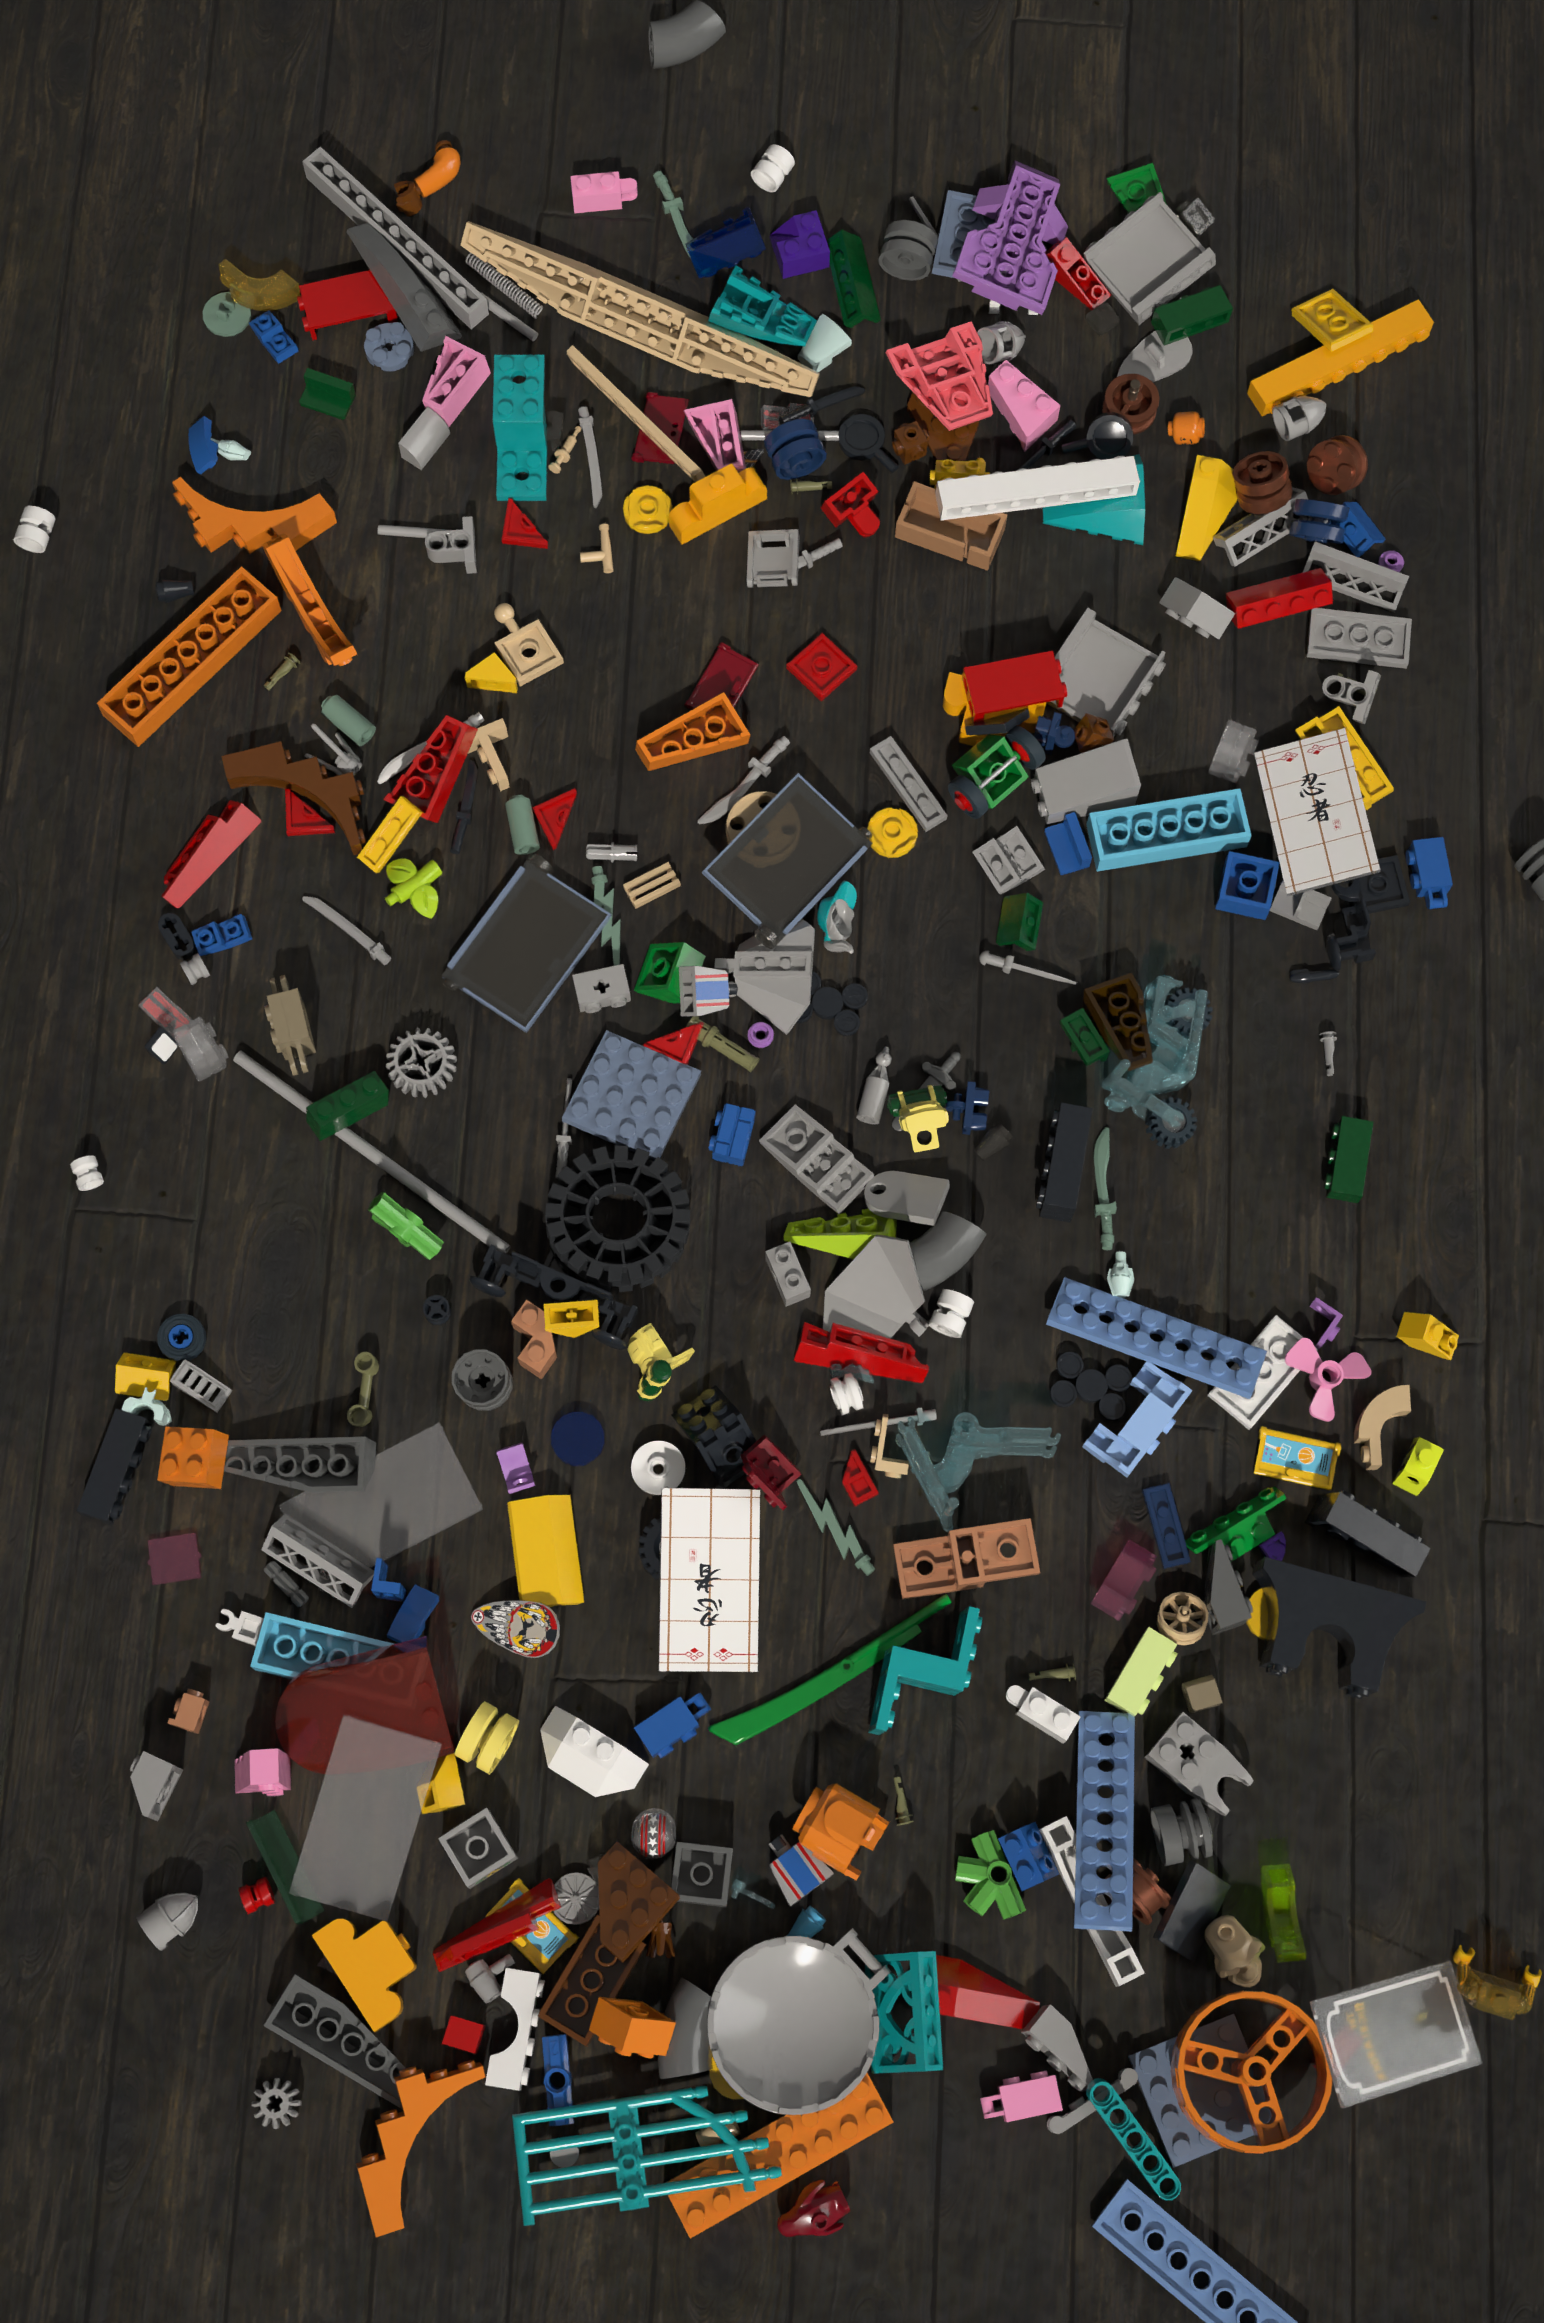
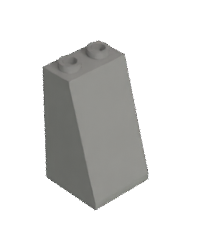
M1128 739L1037 768L1034 778L1031 779L1032 790L1034 794L1038 793L1040 802H1038L1039 814L1041 817H1045L1047 825L1064 821L1065 815L1073 812L1079 818L1088 816L1089 813L1135 805L1141 787Z

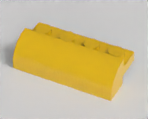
M1338 706L1320 718L1315 717L1300 726L1295 732L1300 740L1345 728L1366 811L1372 807L1373 803L1393 792L1394 787Z

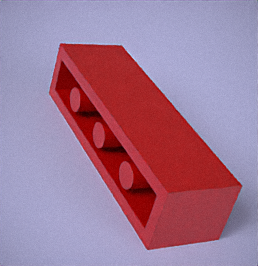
M1321 568L1228 592L1226 593L1227 608L1235 613L1232 622L1237 629L1333 604L1332 581Z

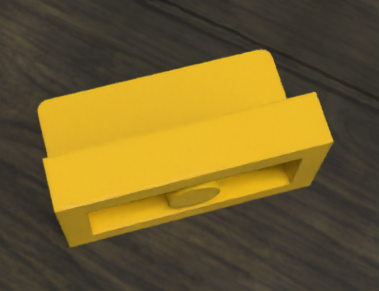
M123 1353L116 1364L115 1392L142 1397L145 1387H147L148 1392L156 1390L154 1399L167 1401L170 1391V1379L176 1371V1361Z

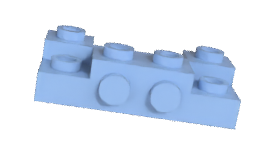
M1147 1361L1130 1383L1131 1386L1145 1395L1146 1398L1118 1436L1099 1423L1082 1446L1101 1462L1108 1463L1126 1478L1146 1452L1151 1455L1160 1444L1156 1439L1162 1431L1165 1434L1170 1431L1176 1423L1172 1419L1192 1392L1185 1384L1172 1378Z

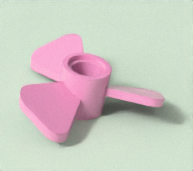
M1302 1338L1297 1341L1285 1355V1363L1288 1366L1310 1373V1384L1317 1391L1310 1403L1309 1412L1314 1418L1325 1422L1333 1420L1335 1416L1331 1389L1339 1385L1343 1379H1365L1371 1375L1369 1365L1364 1357L1357 1352L1350 1353L1339 1363L1332 1360L1322 1362L1309 1338ZM1322 1371L1329 1373L1331 1377L1330 1382L1323 1378Z

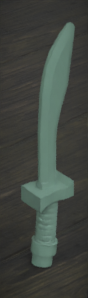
M661 171L656 172L653 175L655 183L660 188L666 201H662L663 211L665 214L671 213L685 251L697 266L706 271H711V266L700 246L691 237L684 225L679 211L683 210L681 197L675 199L666 176Z
M1105 1127L1099 1135L1094 1149V1169L1099 1205H1095L1094 1215L1095 1218L1101 1215V1243L1103 1250H1112L1114 1235H1112L1111 1214H1115L1117 1209L1116 1201L1109 1204L1106 1185V1171L1109 1161L1108 1127Z

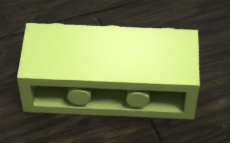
M1148 1627L1104 1701L1123 1713H1129L1134 1717L1137 1713L1142 1715L1150 1703V1700L1146 1698L1150 1690L1156 1691L1164 1678L1160 1675L1164 1666L1166 1665L1170 1668L1178 1654L1174 1652L1177 1644Z

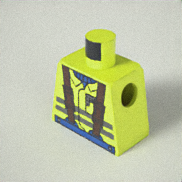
M1421 1437L1414 1438L1392 1484L1418 1496L1430 1481L1444 1449ZM1408 1477H1413L1417 1479L1418 1482L1412 1481Z

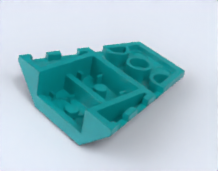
M736 265L721 296L717 299L708 321L753 338L805 347L817 320L794 304L789 303L786 305L780 301L781 295L773 290L770 293L759 286L761 283L753 276L748 279L741 274L743 269Z
M1133 455L1140 480L1136 495L1042 507L1043 524L1074 531L1081 529L1088 531V534L1098 535L1099 533L1112 536V539L1122 541V539L1135 541L1134 544L1143 546L1145 492L1143 462L1140 455Z

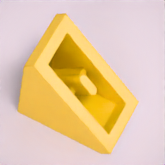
M495 652L465 674L467 688L517 693L516 677Z
M598 1300L544 1304L545 1331L575 1338L598 1328Z

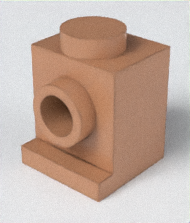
M188 1689L187 1693L183 1694L182 1699H177L173 1714L176 1715L175 1720L169 1718L168 1724L199 1734L209 1705V1701L203 1698L204 1693Z

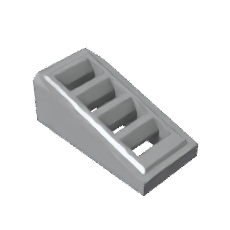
M186 1359L183 1360L170 1379L172 1385L218 1413L232 1392L230 1388ZM192 1371L191 1375L189 1376L185 1384H183L182 1381L184 1380L188 1372ZM198 1376H200L202 1379L195 1387V1389L192 1390L191 1386L198 1378ZM208 1382L211 1383L204 1396H201L200 1393ZM219 1388L221 1391L219 1392L213 1402H210V1397L213 1395L215 1390Z

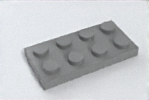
M1323 608L1311 609L1306 657L1407 669L1412 619Z

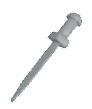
M983 951L979 957L982 965L985 966L987 963L1003 968L1002 971L1007 974L1013 968L1052 980L1077 984L1058 975L1013 963L1014 956L1011 955L1002 958L989 954V951Z

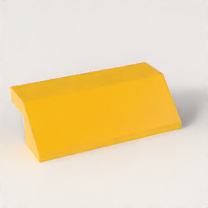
M546 1495L508 1502L519 1600L538 1602L548 1607L584 1603L570 1495Z

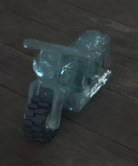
M1162 975L1156 977L1150 984L1148 983L1144 992V998L1147 999L1145 1012L1150 1042L1157 1046L1156 1050L1152 1053L1153 1063L1129 1071L1125 1079L1121 1077L1129 1069L1131 1063L1128 1059H1123L1105 1079L1100 1081L1099 1085L1102 1089L1112 1092L1104 1101L1110 1110L1123 1112L1126 1108L1133 1107L1132 1111L1134 1114L1143 1119L1145 1125H1149L1146 1132L1147 1134H1153L1150 1139L1152 1141L1157 1139L1156 1145L1162 1146L1165 1144V1148L1169 1149L1172 1146L1173 1148L1179 1147L1193 1136V1132L1197 1125H1194L1197 1122V1117H1192V1114L1195 1112L1193 1108L1191 1110L1187 1109L1189 1106L1187 1102L1183 1105L1181 1104L1182 1099L1177 1098L1173 1101V1097L1165 1101V1099L1160 1100L1154 1095L1180 1090L1195 1077L1202 1031L1210 1024L1208 1022L1212 1020L1213 1015L1209 1014L1213 1010L1212 1007H1207L1211 1003L1207 999V991H1197L1194 988L1190 992L1189 988H1184L1182 991L1181 989L1178 990L1183 985V981L1175 980L1171 976ZM1167 995H1171V996L1167 999V1001L1165 1002L1166 996H1167Z

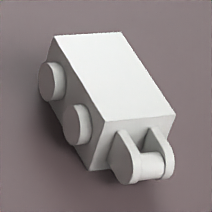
M1014 1685L1006 1692L1007 1701L1019 1708L1016 1715L1063 1744L1067 1741L1080 1719L1079 1715L1033 1687L1028 1692L1020 1686Z

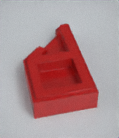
M855 1449L852 1450L842 1484L854 1507L877 1496L879 1492Z

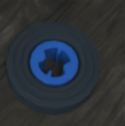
M176 1314L167 1318L160 1326L157 1334L158 1346L162 1353L170 1360L183 1362L186 1359L190 1361L198 1357L203 1351L206 1343V1331L201 1322L195 1317L187 1314ZM181 1332H184L188 1340L185 1339L182 1344H179L175 1337L180 1336Z

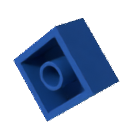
M1229 851L1224 863L1215 909L1266 920L1271 908L1280 862Z

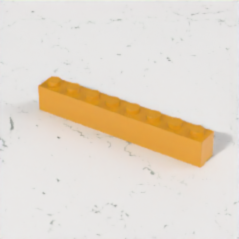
M1418 299L1371 322L1373 324V332L1331 352L1327 347L1322 346L1252 380L1247 394L1262 417L1269 413L1272 414L1274 406L1290 400L1291 397L1318 393L1326 385L1332 382L1338 383L1352 372H1361L1367 365L1373 362L1379 363L1395 351L1399 353L1416 341H1424L1430 335L1434 321Z

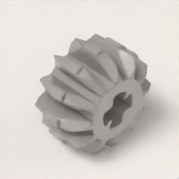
M275 2078L273 2087L268 2081L263 2082L266 2092L259 2089L254 2092L256 2096L261 2098V2101L252 2102L253 2107L260 2106L261 2110L254 2114V2117L259 2118L265 2115L262 2121L263 2126H267L272 2120L273 2129H278L280 2119L285 2126L291 2124L287 2114L292 2117H298L299 2113L292 2109V2106H300L302 2101H293L292 2099L293 2096L299 2093L298 2089L288 2092L291 2081H286L281 2088L280 2078ZM275 2095V2098H282L283 2100L280 2104V2111H278V2108H271V2104L274 2102L272 2097Z

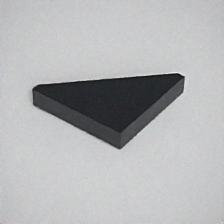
M1028 708L968 724L965 726L966 735L1007 733L1030 717Z

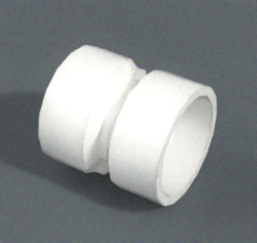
M775 144L770 145L763 154L762 160L751 171V177L760 188L768 192H776L784 181V175H788L795 165L794 158L785 148Z
M26 506L20 519L22 525H19L13 539L14 542L27 551L34 553L44 552L49 540L48 534L51 533L56 520L55 516L43 508Z
M943 1289L937 1302L939 1309L934 1310L929 1326L944 1335L961 1338L966 1325L964 1318L969 1317L974 1301L959 1292Z

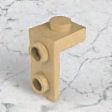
M883 1414L882 1420L877 1419L874 1435L880 1437L878 1447H872L870 1462L875 1463V1470L885 1471V1476L901 1478V1474L907 1475L909 1461L882 1457L888 1422V1414Z

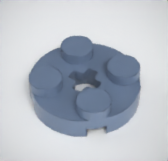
M399 322L380 324L369 329L366 333L364 342L366 357L370 364L381 367L383 371L399 370L407 365L411 354L413 356L414 345L412 337ZM388 343L394 344V346H392L393 350L388 351L387 348H383V346H385Z

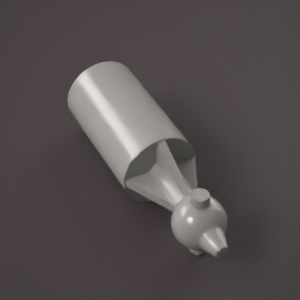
M884 1047L882 1052L876 1056L878 1066L867 1077L856 1117L864 1123L879 1124L889 1087L886 1067L891 1063V1056L888 1047Z

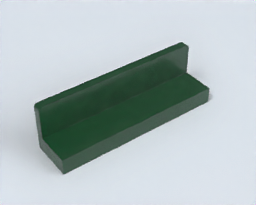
M840 230L826 241L830 250L829 263L844 326L852 328L864 319L878 323L881 321L862 240L859 236Z

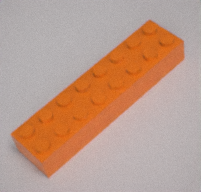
M241 566L97 702L102 715L139 747L282 611L278 598Z
M866 2073L856 2088L836 2104L814 2113L802 2115L785 2114L739 2140L768 2138V2148L744 2152L750 2170L768 2169L772 2166L781 2167L782 2176L775 2179L767 2178L766 2180L755 2181L756 2191L744 2192L743 2184H735L670 2194L668 2196L691 2239L892 2124L893 2120L871 2078ZM732 2154L710 2157L667 2182L739 2171Z

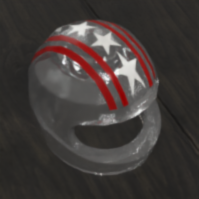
M651 1808L641 1812L636 1817L632 1826L631 1843L636 1851L646 1858L656 1859L665 1856L676 1843V1827L673 1818L666 1811Z

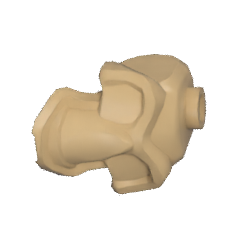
M1224 1915L1214 1919L1205 1930V1939L1215 1955L1216 1972L1221 1978L1229 1975V1981L1241 1987L1255 1986L1261 1978L1262 1963L1259 1955L1265 1949L1264 1944L1259 1939L1250 1936L1235 1917Z

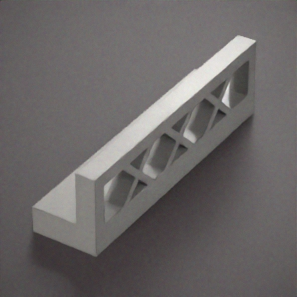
M1292 487V497L1282 508L1267 514L1250 513L1213 536L1215 545L1225 548L1231 566L1236 567L1289 534L1291 521L1307 520V518L1303 517L1293 518L1295 499L1308 500L1304 490ZM1280 517L1286 518L1283 528L1278 532L1274 531L1273 527L1276 519ZM1260 529L1265 530L1263 540L1258 544L1253 543L1256 532ZM1239 542L1246 543L1243 553L1236 557L1233 546Z
M1314 542L1303 573L1309 571L1312 563L1321 566L1325 574L1332 581V590L1394 613L1409 578L1408 575ZM1343 574L1348 582L1344 584L1336 583L1333 575ZM1365 582L1369 584L1372 591L1363 593L1359 591L1356 584ZM1386 590L1395 593L1396 596L1393 603L1383 600L1380 593Z
M286 1514L271 1526L261 1549L351 1608L356 1604L362 1589L374 1576V1570ZM274 1538L283 1543L285 1551H280L272 1546ZM295 1554L304 1556L308 1565L303 1566L298 1563ZM318 1569L326 1570L331 1580H325L320 1577ZM341 1583H346L354 1588L352 1596L342 1590Z

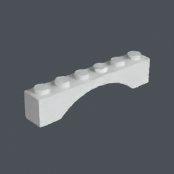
M1066 1816L1039 1831L1075 1904L1076 1834ZM1103 1894L1096 1897L1095 1900L1098 1905L1108 1906ZM1087 1929L1116 1987L1144 1974L1130 1943L1122 1931Z

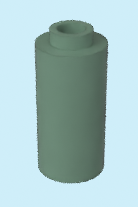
M339 695L328 696L323 701L321 714L356 744L363 746L372 738L376 727Z
M514 795L505 803L514 852L520 855L530 854L540 848L531 801L523 795Z

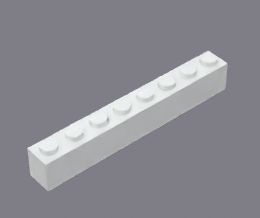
M1117 456L1113 459H1093L1089 462H1070L1059 466L1046 465L1036 469L1022 468L1005 473L994 472L989 475H970L966 478L958 479L946 478L942 481H937L935 496L942 521L1134 496L1137 494L1140 480L1134 456Z

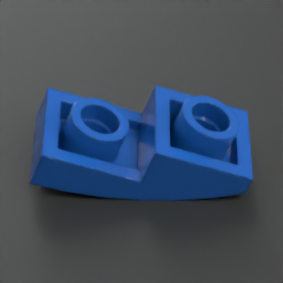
M269 310L249 322L258 339L278 364L298 352L297 345L285 333L281 323Z
M205 416L191 426L188 433L191 458L196 472L200 475L208 468H212L218 460V444L211 440L212 421Z
M242 914L219 924L216 922L209 923L191 932L200 956L226 950L253 939L246 918Z
M414 1585L399 1609L389 1629L387 1638L412 1648L424 1631L425 1621L438 1604L439 1596L420 1586Z

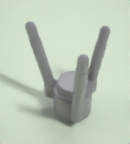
M312 724V729L339 755L335 760L337 768L317 758L319 765H325L326 769L334 772L337 776L350 772L356 775L362 766L361 759L354 754L340 733H335V736L346 752H342L316 724ZM308 753L305 754L307 759L314 757Z

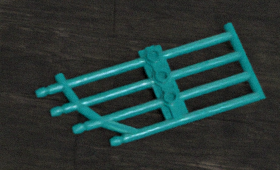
M707 2086L512 2115L524 2226L535 2225L534 2215L617 2202H619L620 2211L649 2207L648 2198L735 2184H743L744 2192L756 2191L755 2181L778 2178L782 2176L781 2167L772 2166L768 2169L750 2170L744 2152L768 2148V2138L761 2137L756 2138V2140L738 2141L725 2125L748 2120L747 2111L738 2110L734 2113L713 2114L691 2100L695 2097L698 2099L708 2096ZM673 2102L695 2116L686 2119L640 2125L638 2108ZM609 2112L611 2130L526 2142L525 2125ZM711 2127L724 2142L722 2144L643 2155L641 2137ZM612 2142L614 2160L532 2173L529 2171V2154ZM732 2154L739 2171L647 2186L645 2167ZM616 2172L618 2190L533 2203L531 2189L533 2184Z

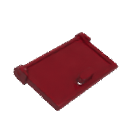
M648 392L645 398L646 403L643 414L675 445L679 446L686 416L684 410L687 409L689 400L658 396V393ZM639 429L635 451L631 458L634 462L644 463V461L675 464L665 452Z
M720 642L716 653L684 706L693 710L724 692L732 706L735 707L759 665L731 650L730 646Z

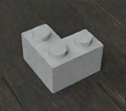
M1177 577L1173 579L1159 602L1167 608L1166 614L1190 628L1193 624L1196 625L1195 631L1207 639L1210 635L1220 639L1235 615L1227 607Z

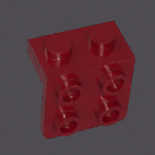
M764 1434L740 1455L744 1463L742 1469L747 1474L746 1479L755 1489L760 1487L764 1491V1497L772 1507L775 1508L778 1505L784 1510L787 1508V1504L781 1492L801 1475V1472Z

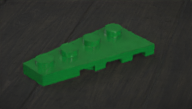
M1153 163L1107 178L1108 185L1128 214L1140 209L1149 197H1155L1160 192L1163 194Z

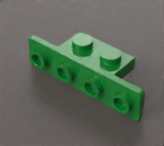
M1276 1487L1262 1490L1257 1497L1249 1502L1239 1504L1236 1510L1226 1516L1218 1517L1214 1520L1213 1524L1205 1529L1194 1532L1189 1539L1185 1540L1187 1548L1198 1554L1221 1539L1223 1545L1229 1546L1233 1560L1237 1559L1275 1535L1265 1512L1286 1499L1285 1494Z

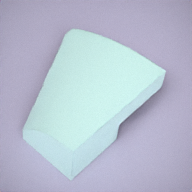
M822 314L816 322L806 346L802 347L798 354V360L806 367L819 372L832 363L833 357L850 347L852 340L834 321Z

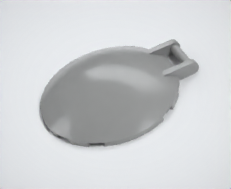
M853 1928L834 1946L801 1936H785L763 1941L738 1956L720 1977L711 1997L708 2010L707 2032L711 2053L727 2083L741 2097L753 2105L778 2114L802 2115L814 2113L844 2099L866 2075L873 2061L879 2039V2016L872 1990L891 1970L886 1965L882 1966L856 1937L858 1934ZM847 1945L853 1949L875 1974L869 1979L845 1953L843 1949Z

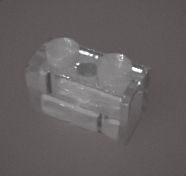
M1229 720L1208 772L1233 783H1237L1240 775L1245 777L1250 762L1246 761L1248 753L1254 754L1259 741L1254 739L1257 732L1256 729L1245 725L1242 726L1240 723Z
M202 1017L192 1020L173 1031V1037L198 1081H202L212 1074L227 1067L225 1059L229 1058L222 1044L217 1046L213 1039L216 1033L210 1022L204 1023Z

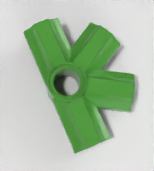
M381 1192L372 1200L368 1211L373 1214L372 1219L377 1224L388 1229L398 1238L401 1244L406 1247L412 1246L429 1260L438 1254L444 1242L423 1225L424 1222L416 1214L406 1208H402L384 1192Z
M994 1830L972 1838L971 1841L979 1859L958 1856L955 1881L975 1884L963 1902L980 1916H983L992 1903L996 1901L1003 1920L1025 1912L1026 1909L1012 1877L1011 1868L1006 1862ZM1002 1868L1006 1873V1879L1003 1882L994 1881L991 1877L992 1869Z

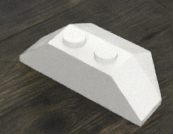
M557 1706L553 1708L540 1729L548 1768L594 1797L634 1789L649 1766L648 1763L619 1743Z

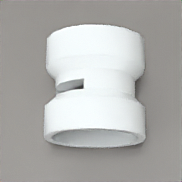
M95 1156L81 1157L70 1164L73 1174L77 1175L76 1184L80 1191L91 1190L103 1184L102 1174L97 1171L98 1162Z

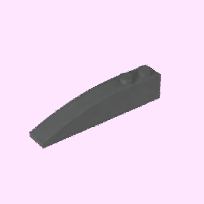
M369 223L347 229V234L421 352L443 345L445 336L453 340L461 339V333L438 296L408 266L381 234Z
M367 1437L228 1440L224 1472L310 1493L364 1492L375 1470L376 1442Z
M294 1974L262 2021L263 2026L402 2109L394 2077L400 2076L399 2071L406 2069V2067L342 2002Z

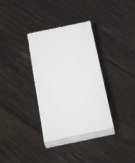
M1275 1315L1251 1344L1267 1351L1251 1398L1248 1399L1218 1387H1214L1208 1396L1250 1430L1300 1371L1285 1363V1355L1297 1341L1304 1337ZM1234 1363L1230 1369L1238 1370L1240 1367L1237 1363Z

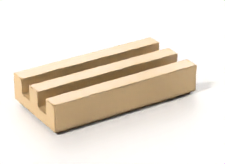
M669 862L623 884V888L635 909L681 886ZM667 872V874H665V875H663V876H661V877H659V878H657V879H655V880H653V881H651V882H649V883H647V884H645V885H643V886H641V887H639V888H637V889L631 891L632 889H634V888H636V887H638V886H640V885H642V884H644V883H646V882H648V881H650V880H652V879H654V878L660 876L661 874ZM671 879L672 882L636 900V896Z

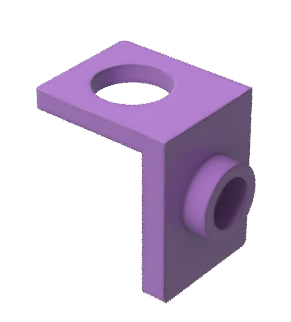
M1316 1297L1310 1307L1332 1321L1315 1345L1317 1349H1320L1327 1339L1332 1342L1340 1330L1336 1325L1343 1315Z
M523 1443L496 1451L509 1494L535 1486Z

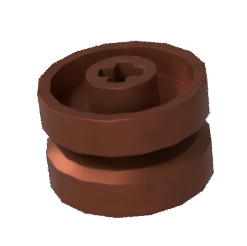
M1270 451L1257 452L1246 456L1234 467L1233 479L1237 489L1238 502L1240 507L1246 512L1267 514L1282 508L1291 499L1293 490L1289 479L1288 464L1285 457L1279 453Z

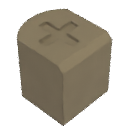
M1213 1675L1182 1683V1691L1189 1712L1195 1713L1219 1706L1222 1703Z

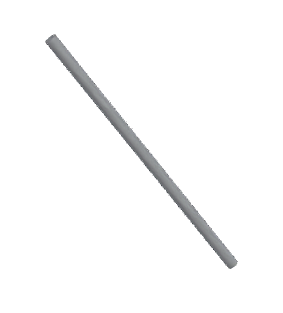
M239 1051L233 1059L235 1063L304 1113H306V1107L313 1104V1102L244 1052ZM346 1127L335 1133L341 1140L489 1247L492 1244L496 1246L498 1251L505 1254L509 1251L511 1247L509 1244Z

